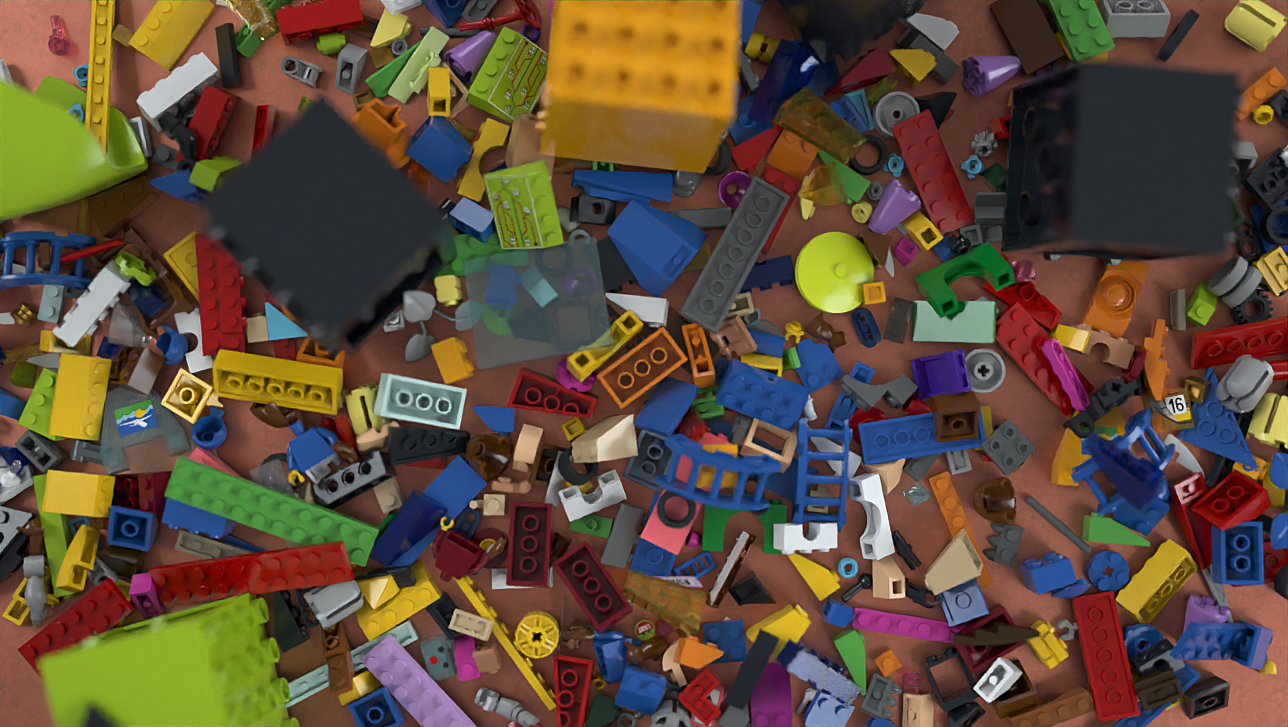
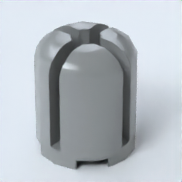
M1242 355L1235 360L1216 387L1217 398L1226 409L1235 413H1244L1255 408L1273 382L1274 371L1265 360L1262 363L1257 359L1250 358L1252 355Z
M354 579L349 582L320 585L304 595L324 630L357 611L364 604L363 593Z
M666 699L659 703L655 714L651 715L650 727H691V715L688 708L678 700L674 713H672L673 699Z

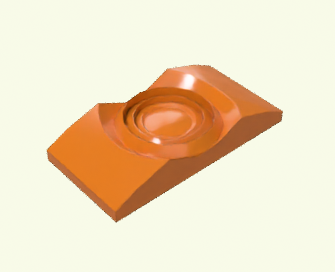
M1121 261L1118 265L1104 264L1082 323L1092 326L1091 330L1106 331L1111 334L1110 337L1112 338L1122 337L1131 320L1135 302L1144 287L1149 265L1135 261Z

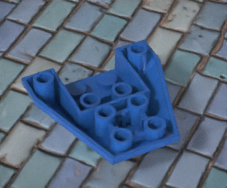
M635 200L629 202L606 231L640 286L655 298H659L674 282L708 237L693 222Z

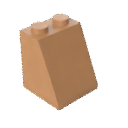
M530 113L516 114L504 162L508 168H513L544 160L551 181L555 156L539 155L541 132L537 130V123H541V121H538L535 115Z

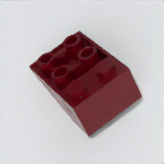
M171 471L109 475L115 476L111 506L154 514L164 513L167 498H169L164 495L172 476Z

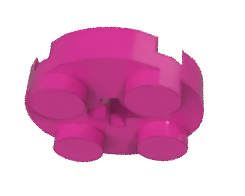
M569 357L559 361L555 375L561 385L568 389H571V387L578 388V392L588 391L592 388L598 374L596 370L582 382H579L567 369V359Z

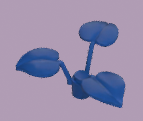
M1273 453L1270 479L1276 487L1281 489H1288V454ZM1288 490L1285 491V502H1284V504L1287 505V509H1288ZM1287 513L1277 515L1271 524L1270 542L1275 550L1288 548Z

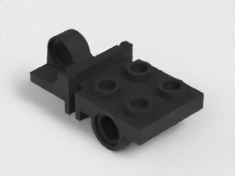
M1119 378L1109 379L1089 399L1092 405L1063 424V427L1065 429L1070 428L1079 438L1089 437L1095 430L1094 423L1111 411L1112 408L1122 405L1128 401L1127 399L1134 396L1133 391L1139 387L1135 380L1125 384ZM1080 423L1083 424L1086 428L1089 427L1088 433H1084L1080 430Z

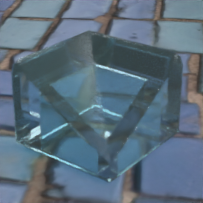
M918 483L903 491L910 505L915 507L931 498V494L922 483Z

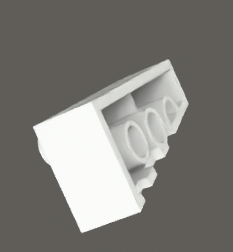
M201 52L190 57L188 63L184 66L175 68L169 77L159 80L150 91L143 92L136 102L142 115L159 133L164 127L158 119L164 113L169 111L175 117L181 107H185L190 101H194L196 94L202 95L206 85L212 86L221 77L218 69Z
M112 260L89 285V290L82 294L76 301L77 304L64 316V321L57 325L52 332L72 347L87 334L91 336L98 328L96 325L98 320L102 322L109 314L107 311L108 307L113 308L120 300L118 297L119 293L124 294L131 286L129 280L133 276L127 277L119 271L121 267Z

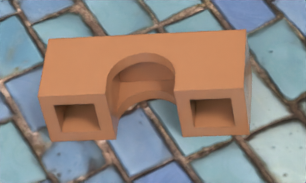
M1084 323L1071 326L1090 332L1091 335L1084 353L1066 348L1067 350L1080 355H1089L1091 347L1094 344H1099L1104 351L1101 363L1120 370L1127 369L1135 346L1129 344V340L1121 337L1117 339L1112 338L1110 333L1103 330L1093 331L1091 330L1092 326Z

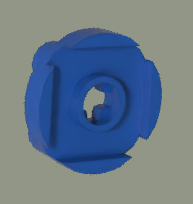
M1102 550L1096 552L1090 558L1091 560L1086 567V575L1089 582L1098 589L1107 592L1116 591L1129 581L1128 564L1119 553ZM1107 565L1109 568H1112V572L1109 576L1107 574H1103V571L1106 570L1105 566Z
M1146 623L1128 626L1125 628L1123 635L1129 659L1138 652L1153 646L1156 642L1164 640L1155 626ZM1145 640L1147 643L1140 647L1139 642Z

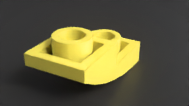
M808 176L803 178L799 196L801 221L804 222L808 217L812 218L816 208L812 206L814 200L807 198V195L811 196L815 186L811 184L813 178Z

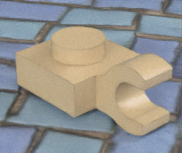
M817 483L816 490L810 489L809 497H831V494L825 492L827 484ZM808 505L806 509L827 514L829 506Z

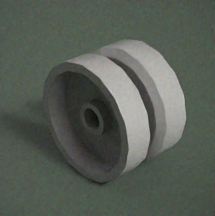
M899 91L883 96L876 101L871 109L874 130L882 137L895 139L890 128L891 126L920 113L916 100L909 94ZM895 112L897 113L896 118L893 117V113Z
M1235 255L1217 270L1210 279L1207 289L1216 296L1222 295L1221 300L1231 308L1236 307L1256 289L1263 273L1253 266L1247 268L1248 262L1241 256Z
M984 348L969 350L964 353L971 384V390L968 391L984 394L1000 387L1004 381L1006 369L1004 361L999 354Z

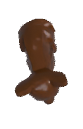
M821 312L803 328L814 338L827 340L833 354L837 348L847 344L844 337L845 333L843 331L835 332L833 327L823 319V313Z
M35 516L24 527L17 526L16 529L30 536L28 555H43L46 558L47 551L43 535L45 529L40 522V517Z
M660 636L651 637L640 647L634 646L628 641L624 642L625 646L628 647L626 652L628 658L626 663L628 665L651 658L654 661H658L668 649L666 640Z

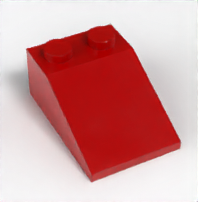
M1234 470L1191 506L1190 510L1223 531L1257 518L1272 504L1266 488Z

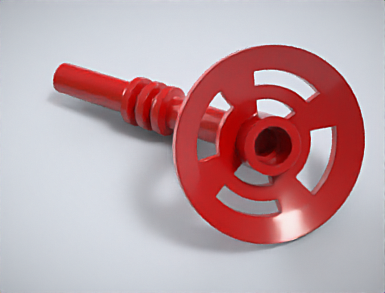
M513 0L516 9L513 14L495 19L493 17H490V19L486 18V20L481 18V21L460 23L458 27L460 32L483 29L484 31L486 28L488 30L491 28L495 29L497 26L521 20L532 28H538L541 26L542 21L540 13L532 0Z

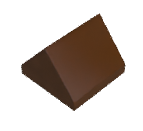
M556 532L552 538L551 554L559 559L565 554L572 540Z

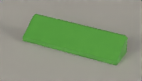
M261 0L235 35L237 51L250 59L278 22L276 10H281V7L290 5L293 0Z
M421 41L365 80L378 99L388 94V90ZM440 51V53L438 54L439 57H441L444 54V51Z

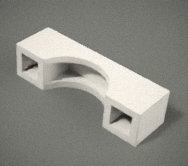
M863 473L849 479L848 488L851 500L860 502L867 513L866 530L859 539L863 558L879 560L894 553L893 539L879 474Z

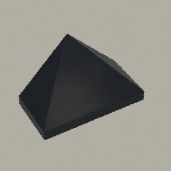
M977 702L964 703L949 710L948 727H972L986 711Z

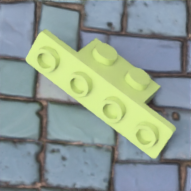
M434 26L429 29L388 90L389 95L402 103H406L413 91L419 94L421 89L424 90L428 86V67L441 66V59L438 54L449 40L448 35Z

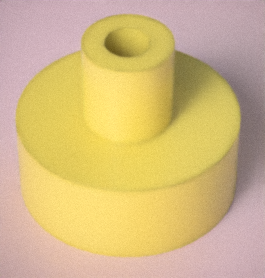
M860 201L852 207V215L860 223L868 221L873 214L872 205L865 201Z

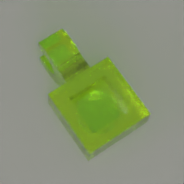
M888 77L882 80L880 87L875 85L867 92L868 97L866 98L869 107L888 90L893 89L898 84V81L896 80L890 84L887 82Z

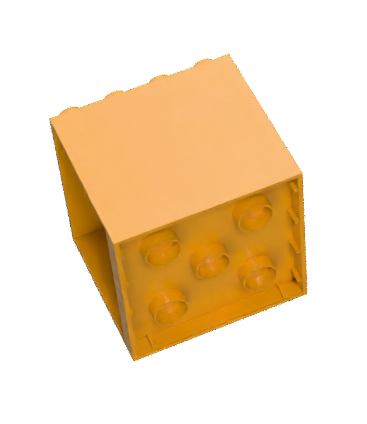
M553 0L546 85L542 88V95L545 96H542L541 104L544 107L543 112L538 114L537 119L541 121V123H537V130L541 132L539 155L704 173L733 118L740 0Z

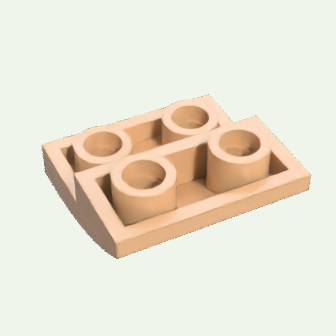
M394 421L391 424H385L379 430L380 433H377L374 428L369 431H363L356 440L359 454L361 456L369 455L371 451H382L388 448V426H400Z

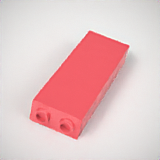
M702 424L699 427L694 425L688 437L699 444H731L728 442V437L720 433L715 436L709 433L710 428ZM681 455L675 477L687 483L693 462L691 461L692 459ZM697 487V488H700V489H704V490L709 491L711 487ZM663 489L660 496L668 490ZM673 496L666 501L664 511L669 519L674 521L681 520L688 514L689 505L684 498ZM657 500L640 537L678 555L703 503L695 501L696 514L689 525L683 528H671L660 520L657 514Z

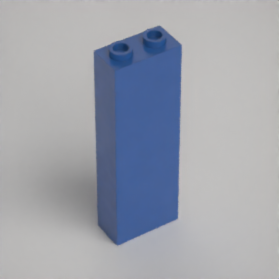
M461 454L458 455L374 543L376 552L382 557L386 556L391 561L390 565L392 567L410 566L434 541L438 530L442 528L441 519L446 516L444 524L448 526L451 520H454L490 482L481 478L472 469L468 460Z

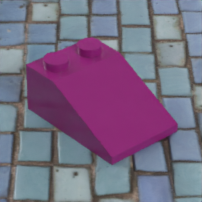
M790 663L767 664L749 698L750 727H792Z

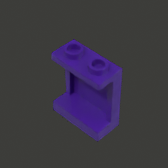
M963 349L911 360V371L914 374L915 384L918 387L916 392L919 399L971 390Z

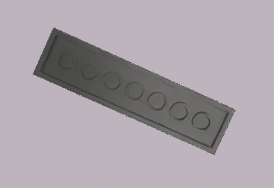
M757 176L752 179L680 310V315L714 335L718 332L790 198L789 195Z

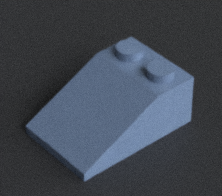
M642 429L637 440L638 455L631 456L623 477L660 493L662 485L655 481V477L667 475L673 454L672 449L664 445L666 437ZM675 429L671 436L678 434L685 435V433Z

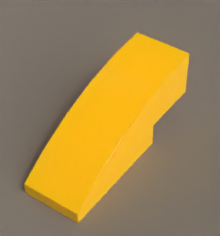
M85 524L81 525L62 562L56 588L69 592L84 590L87 571L94 568L101 530Z
M46 567L45 577H41V579L45 580V587L46 585L49 586L52 579L50 568ZM26 577L12 597L14 599L2 615L23 628L31 618L29 606L26 605L25 601L26 583L30 579Z

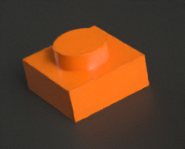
M890 648L873 659L885 678L902 667Z

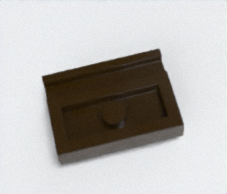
M1172 667L1132 681L1144 711L1185 697Z

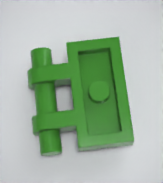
M719 384L700 389L697 395L706 394L707 398H694L683 416L684 424L725 417L723 406L716 403V396L712 394L717 392Z

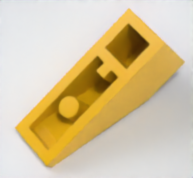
M795 551L794 554H787L820 601L840 588L837 583L840 579L833 570L829 572L826 567Z

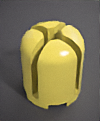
M1240 0L1225 19L1224 27L1227 32L1262 54L1267 49L1268 43L1276 38L1285 26L1288 18L1261 0Z
M375 382L358 385L355 390L349 393L347 389L343 391L353 431L357 435L372 428L377 433H380L379 430L385 424L393 422L392 417L374 414L379 385L376 386Z
M1266 393L1262 396L1252 416L1246 435L1248 439L1252 435L1262 444L1279 448L1281 444L1285 445L1284 447L1288 450L1287 396L1283 395L1280 397L1276 393Z

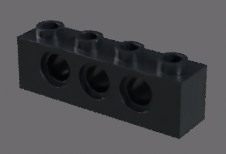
M374 450L369 453V456L357 459L349 467L338 469L336 474L320 479V482L313 485L319 506L333 510L393 478L397 473L395 467L389 463V453Z

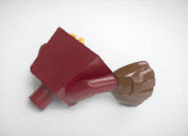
M445 516L440 522L442 528L438 530L432 543L433 555L436 559L435 566L442 571L440 578L445 582H450L453 577L461 580L464 575L471 576L480 572L489 559L496 558L505 552L508 548L509 539L499 538L492 545L483 549L451 530L447 532V529L454 526V520H451L449 526H445Z

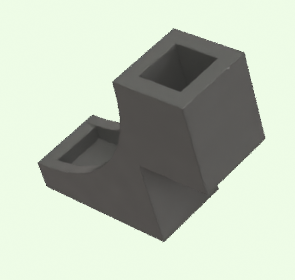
M846 374L837 384L840 392L845 396H849L855 405L865 412H868L882 396L889 406L898 409L918 388L904 374L896 380L882 385L864 384Z

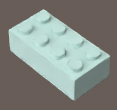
M381 373L374 414L459 430L467 389Z

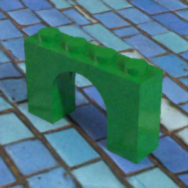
M989 242L915 277L919 292L940 318L959 310L956 295L950 289V285L961 277L970 275L983 277L996 291L1015 283L1012 267Z
M770 499V506L764 515L758 516L763 525V553L782 554V550L774 549V524L786 523L787 505L779 499ZM704 504L702 550L723 551L724 527L727 520L735 513L751 511Z

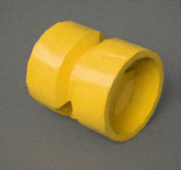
M753 30L745 53L753 59L759 57L761 62L770 65L780 39L771 36L765 38L763 33ZM762 43L768 45L765 53L760 51Z

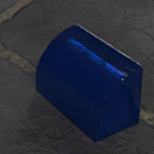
M138 280L130 282L131 302L149 318L165 306L162 288L153 281L149 286H145Z

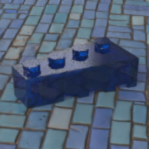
M791 255L767 259L761 263L755 262L739 293L750 292L752 294V290L760 288V291L770 290L774 284H780V287L791 285L792 280L796 279Z
M789 639L775 660L786 670L808 682L819 691L822 690L835 701L838 700L844 707L849 709L862 688L844 673L845 669L835 662L832 665L833 661L824 655L821 658V654L813 648L808 650L809 647L803 642L798 641L796 643Z

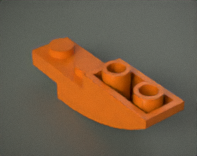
M1163 319L1156 320L1153 337H1145L1143 340V347L1146 348L1143 374L1148 391L1156 404H1159L1161 399L1166 398L1167 387L1163 386L1164 380L1169 379L1170 367H1167L1168 361L1159 360V358H1163L1165 346H1161L1162 338H1166L1168 333V326H1165V320Z

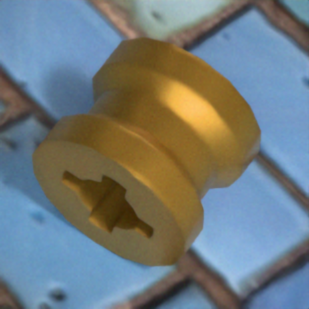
M21 301L19 308L13 310L10 315L19 324L27 327L30 324V320L38 316V312L28 303Z

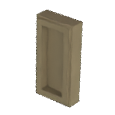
M1185 289L1170 291L1171 331L1186 330Z

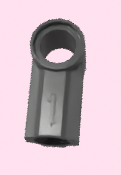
M74 438L69 459L110 466L115 454L114 449L95 445L89 440Z

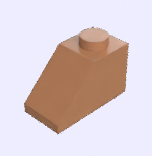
M497 641L477 645L472 652L480 673L486 672V675L498 672V669L501 668L502 662Z

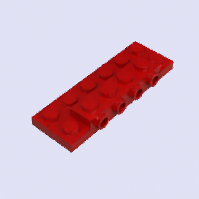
M209 233L195 234L203 356H217L220 349L246 353L245 328L248 327V323L246 322L247 315H244L243 307H246L247 303L246 296L242 295V287H245V277L241 275L240 269L242 266Z

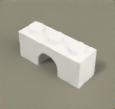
M195 308L189 315L186 312L174 314L179 334L187 335L193 333L198 338L197 348L185 354L190 373L197 374L212 370V364L216 356H203L200 308Z
M615 469L597 476L598 487L590 494L580 492L576 485L558 492L569 521L580 519L585 515L600 511L605 507L618 504L627 499Z
M809 522V531L805 537L802 534V525L774 524V549L782 550V554H794V550H799L800 553H812V549H817L818 552H829V548H837V523Z

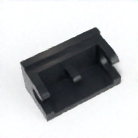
M444 593L439 599L431 603L426 610L447 638L452 641L461 633L448 628L455 608H459L450 596Z

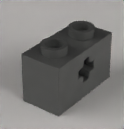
M31 429L27 430L14 444L43 473H47L48 470L55 471L67 458L48 437Z

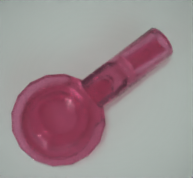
M51 15L53 35L49 37L48 46L53 54L61 56L68 52L70 44L61 34L59 16Z

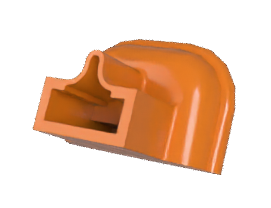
M376 97L365 104L361 111L353 113L347 118L400 169L412 158L406 154L410 144V139L404 132L407 124L398 116L401 111L399 105L386 106Z

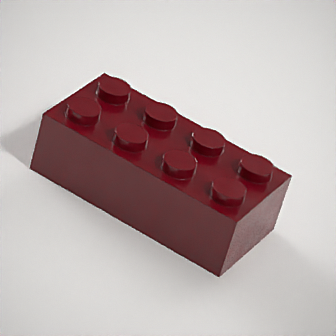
M511 502L506 575L507 586L550 587L554 505L552 503Z
M586 540L552 563L554 569L599 635L633 612V607Z

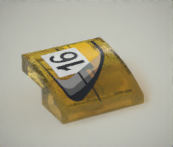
M1188 387L1167 390L1166 398L1161 399L1159 404L1154 403L1150 393L1142 395L1144 409L1149 407L1153 413L1150 425L1156 433L1195 427Z

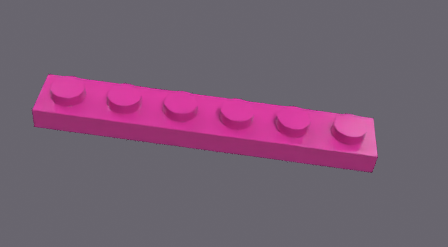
M856 606L853 608L854 618L851 622L852 628L954 644L949 639L950 632H959L967 625L959 624L950 627L948 621Z

